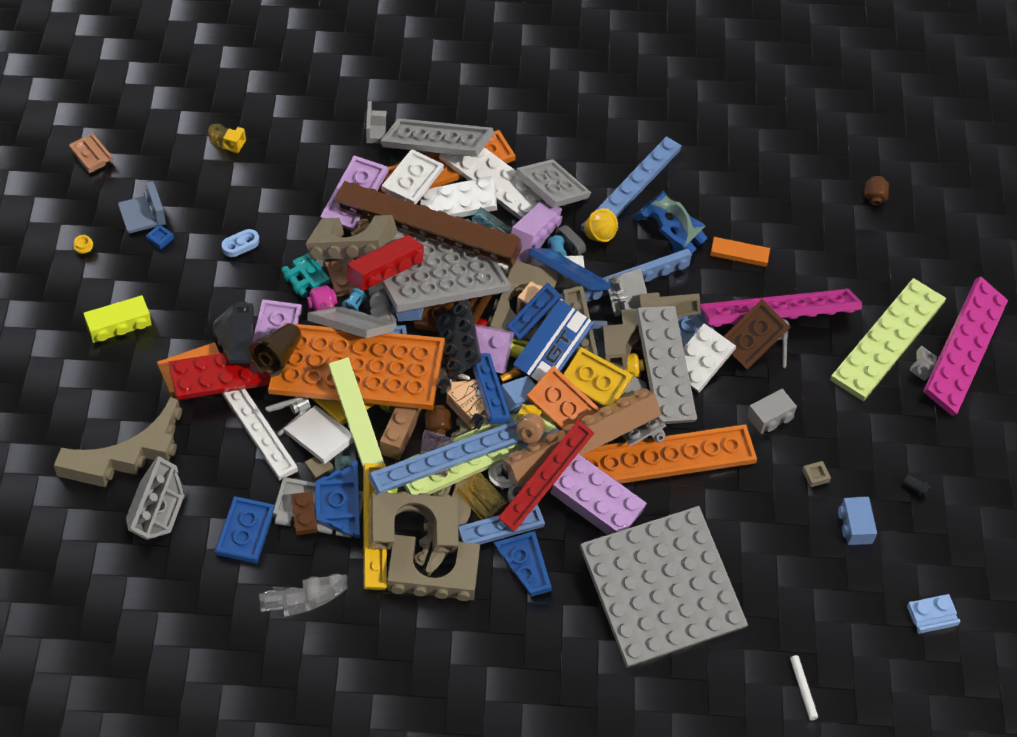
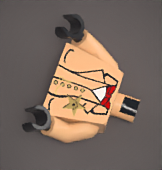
M447 378L439 380L436 386L442 387L440 392L442 394H445L446 391L448 392L446 403L471 430L476 425V428L480 430L482 425L489 423L476 379L450 382Z

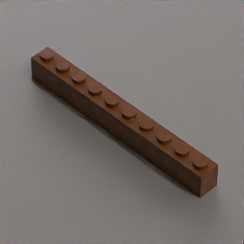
M344 181L334 199L338 210L371 221L374 216L393 215L396 228L511 267L514 266L522 249L521 239L515 234H506L496 228L485 227L478 222L472 223L460 216L448 215L441 210L435 211L426 205H417L410 200H402L389 193L383 194L373 188L362 187L355 182L349 183Z

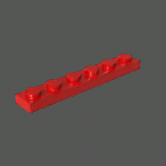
M577 420L498 519L515 532L595 433L580 420Z

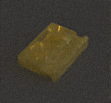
M480 472L456 491L482 520L492 517L508 503Z

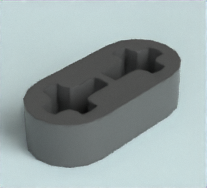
M563 225L556 229V235L564 238V246L574 256H579L586 251L584 242L570 227Z

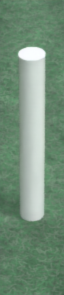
M792 656L790 660L809 719L815 720L818 718V714L799 656Z

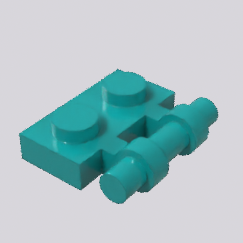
M309 253L293 260L294 268L289 269L288 266H284L281 269L285 280L292 284L295 293L299 294L302 298L308 296L306 288L310 287L313 289L330 284V278L316 260H311ZM301 275L303 280L299 281L296 277Z

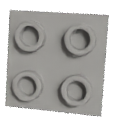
M641 268L605 279L611 283L608 293L614 317L622 315L621 310L640 308L639 294H647Z
M657 417L623 434L622 437L629 446L650 435L656 442H662L665 439V433L662 428L666 427L660 417Z

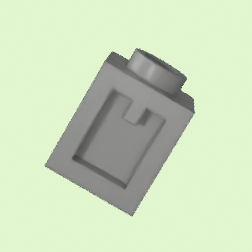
M921 346L916 351L917 360L910 367V371L922 380H926L936 365L937 356Z

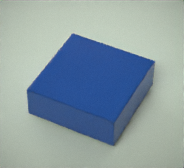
M160 224L146 235V240L160 250L174 239L173 233Z

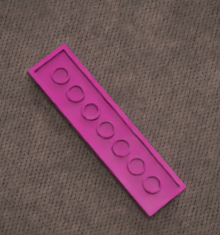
M981 276L975 279L923 390L925 394L951 416L958 413L1008 302L1002 294Z
M849 289L700 304V312L709 325L714 327L726 323L736 325L761 299L781 318L787 317L790 319L803 315L813 317L822 313L833 315L841 311L852 313L855 310L862 309V302Z

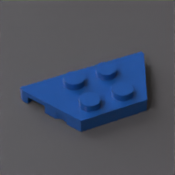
M354 461L351 463V466L341 471L338 469L332 472L331 475L324 476L315 481L316 521L323 526L355 538H360L358 461Z

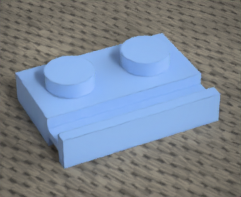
M949 594L909 602L907 605L914 625L918 629V634L958 626L960 623Z

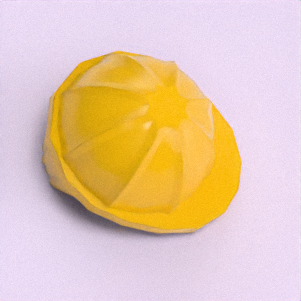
M609 209L594 211L584 223L585 234L593 241L607 242L614 237L618 229L617 218Z

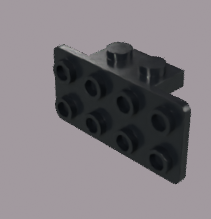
M467 299L444 312L436 319L439 337L445 338L443 358L446 374L450 379L457 377L482 360L471 304Z

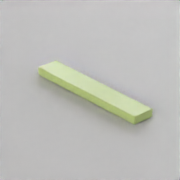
M349 357L329 363L328 366L362 468L364 463L384 464Z

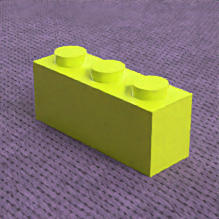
M142 295L84 313L86 325L93 343L152 325L150 314Z

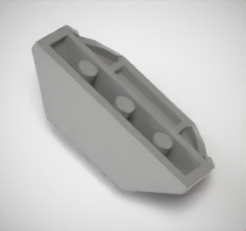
M159 456L156 457L140 481L128 511L126 521L129 531L146 540L171 532L184 498L176 465Z

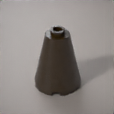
M288 323L252 342L248 347V350L250 349L249 359L261 373L266 371L270 373L269 376H278L283 372L302 337L299 327Z

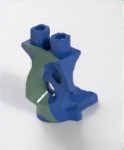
M664 191L645 204L633 216L638 222L646 217L657 219L660 226L659 231L670 241L674 253L679 250L689 249L692 254L696 247L690 241L693 240L699 246L707 239L702 231L705 225L692 218L680 202L668 198ZM665 214H671L673 216V219L668 220L665 217Z

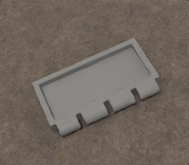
M333 307L309 312L307 318L308 321L364 338L393 332L397 326L396 322L353 311L345 307Z
M283 477L273 511V517L276 518L275 524L291 526L292 521H294L291 494L312 491L316 515V483ZM359 491L360 518L363 510L362 491ZM317 523L318 532L333 533V529ZM336 531L338 536L351 538L350 535Z

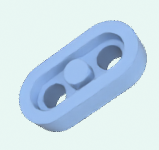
M252 229L232 235L223 240L222 251L228 257H235L258 246L259 235Z

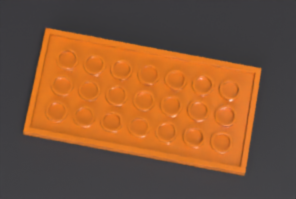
M294 324L299 327L302 337L283 372L278 376H271L268 388L269 394L340 401L328 364L349 357L364 403L433 410L445 338L385 333L364 338L331 327Z

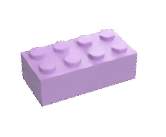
M577 454L557 479L551 490L552 495L607 535L630 528L647 504L579 454Z

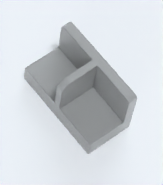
M368 101L366 142L381 144L380 141L386 134L387 111H373L372 101Z

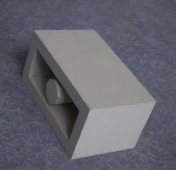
M781 389L751 404L748 409L747 418L758 432L762 434L766 431L774 430L783 422L788 423L794 418L797 406L786 392Z

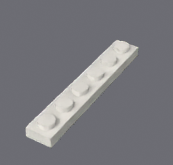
M243 389L222 393L278 480L280 481L283 477L296 473L298 471L296 464L247 391Z

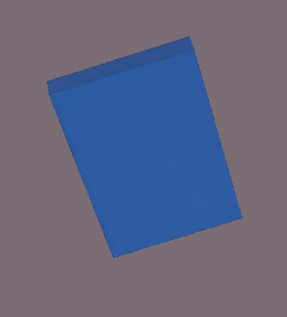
M234 496L215 549V555L257 564L273 518L275 505Z

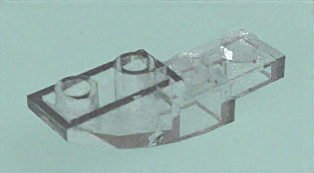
M332 574L329 577L322 578L310 577L307 580H302L303 588L292 587L284 591L269 590L259 594L261 612L283 609L284 616H290L320 607L347 589L346 574Z

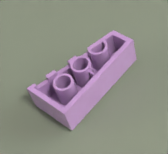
M541 200L512 227L511 234L518 236L522 244L517 261L526 264L531 261L533 257L529 256L530 249L540 248L553 230L560 225L562 221V216H560L562 208H552L546 204V201Z

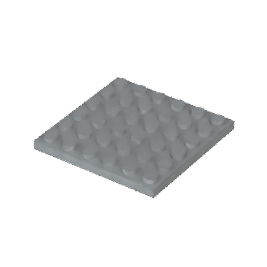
M402 230L397 231L392 242L410 235L424 245L423 262L381 282L397 312L499 294L511 289L510 282L496 261Z
M699 506L580 544V549L626 668L748 626Z

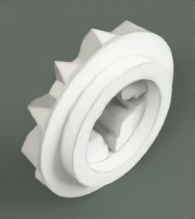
M501 462L489 468L488 475L489 481L493 483L494 487L498 486L503 490L504 488H510L514 483L510 481L509 476L508 480L501 476L502 469L503 472L508 474L504 462Z

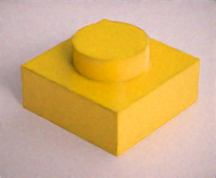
M523 404L516 420H520L527 413H535L541 416L542 410L537 409L533 405Z

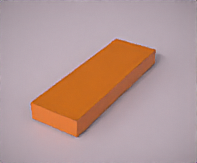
M714 237L710 256L767 267L770 248Z

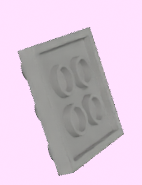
M553 159L519 167L515 172V175L522 183L530 187L536 195L540 196L552 208L587 199L591 194L586 187Z

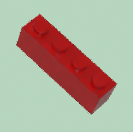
M406 235L348 263L347 280L361 291H364L423 262L424 245L410 235Z

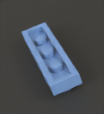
M536 505L515 532L498 519L499 516L458 526V534L461 542L484 544L544 527L545 522L538 505Z

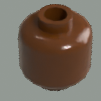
M873 176L866 181L865 199L872 205H880L882 202H885L889 197V183L881 176Z
M434 405L433 410H428L425 413L426 430L433 433L435 437L445 436L446 432L452 429L451 411L446 409L444 405Z

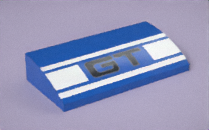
M559 299L514 362V367L536 382L553 365L562 372L594 326V322Z

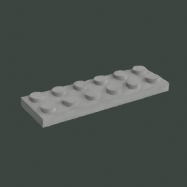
M397 119L380 142L382 147L478 157L494 135L493 128Z
M675 306L637 308L636 317L650 391L656 395L661 411L660 419L664 424L695 422L697 415Z

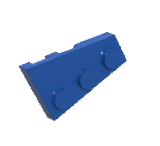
M535 531L494 542L495 548L531 597L552 591Z

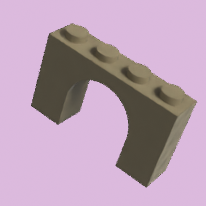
M393 215L374 216L367 229L351 237L342 238L344 231L340 218H322L307 240L306 246L311 260L360 258L391 243L397 233V228Z
M517 260L513 267L508 266L505 276L511 284L510 291L499 293L502 295L500 300L496 299L493 307L495 314L494 316L490 315L487 327L510 331L507 325L516 316L509 305L511 299L522 293L530 282L542 287L548 282L556 289L559 279L558 273ZM538 323L523 340L530 341L541 323Z
M372 492L369 498L370 549L390 550L395 542V516L404 511H415L425 516L431 524L433 552H455L459 546L457 497H451L446 494L430 496L428 493L413 495L408 492H384L377 495L376 492Z
M394 535L395 542L392 546L387 591H392L396 594L412 593L416 596L431 595L440 599L449 597L457 598L460 601L474 600L480 544L459 542L456 564L453 570L443 577L431 578L421 574L414 566L416 537Z

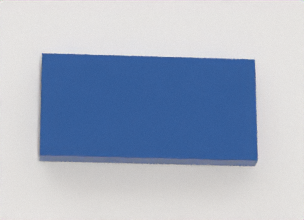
M530 249L529 256L588 290H609L611 286L610 282L552 249Z

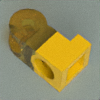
M213 124L208 128L210 143L214 146L239 153L246 141L245 129L237 127L236 130L224 128L221 124Z

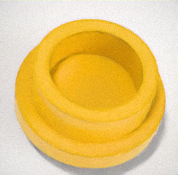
M79 235L73 242L74 250L82 254L88 253L93 248V241L86 235Z

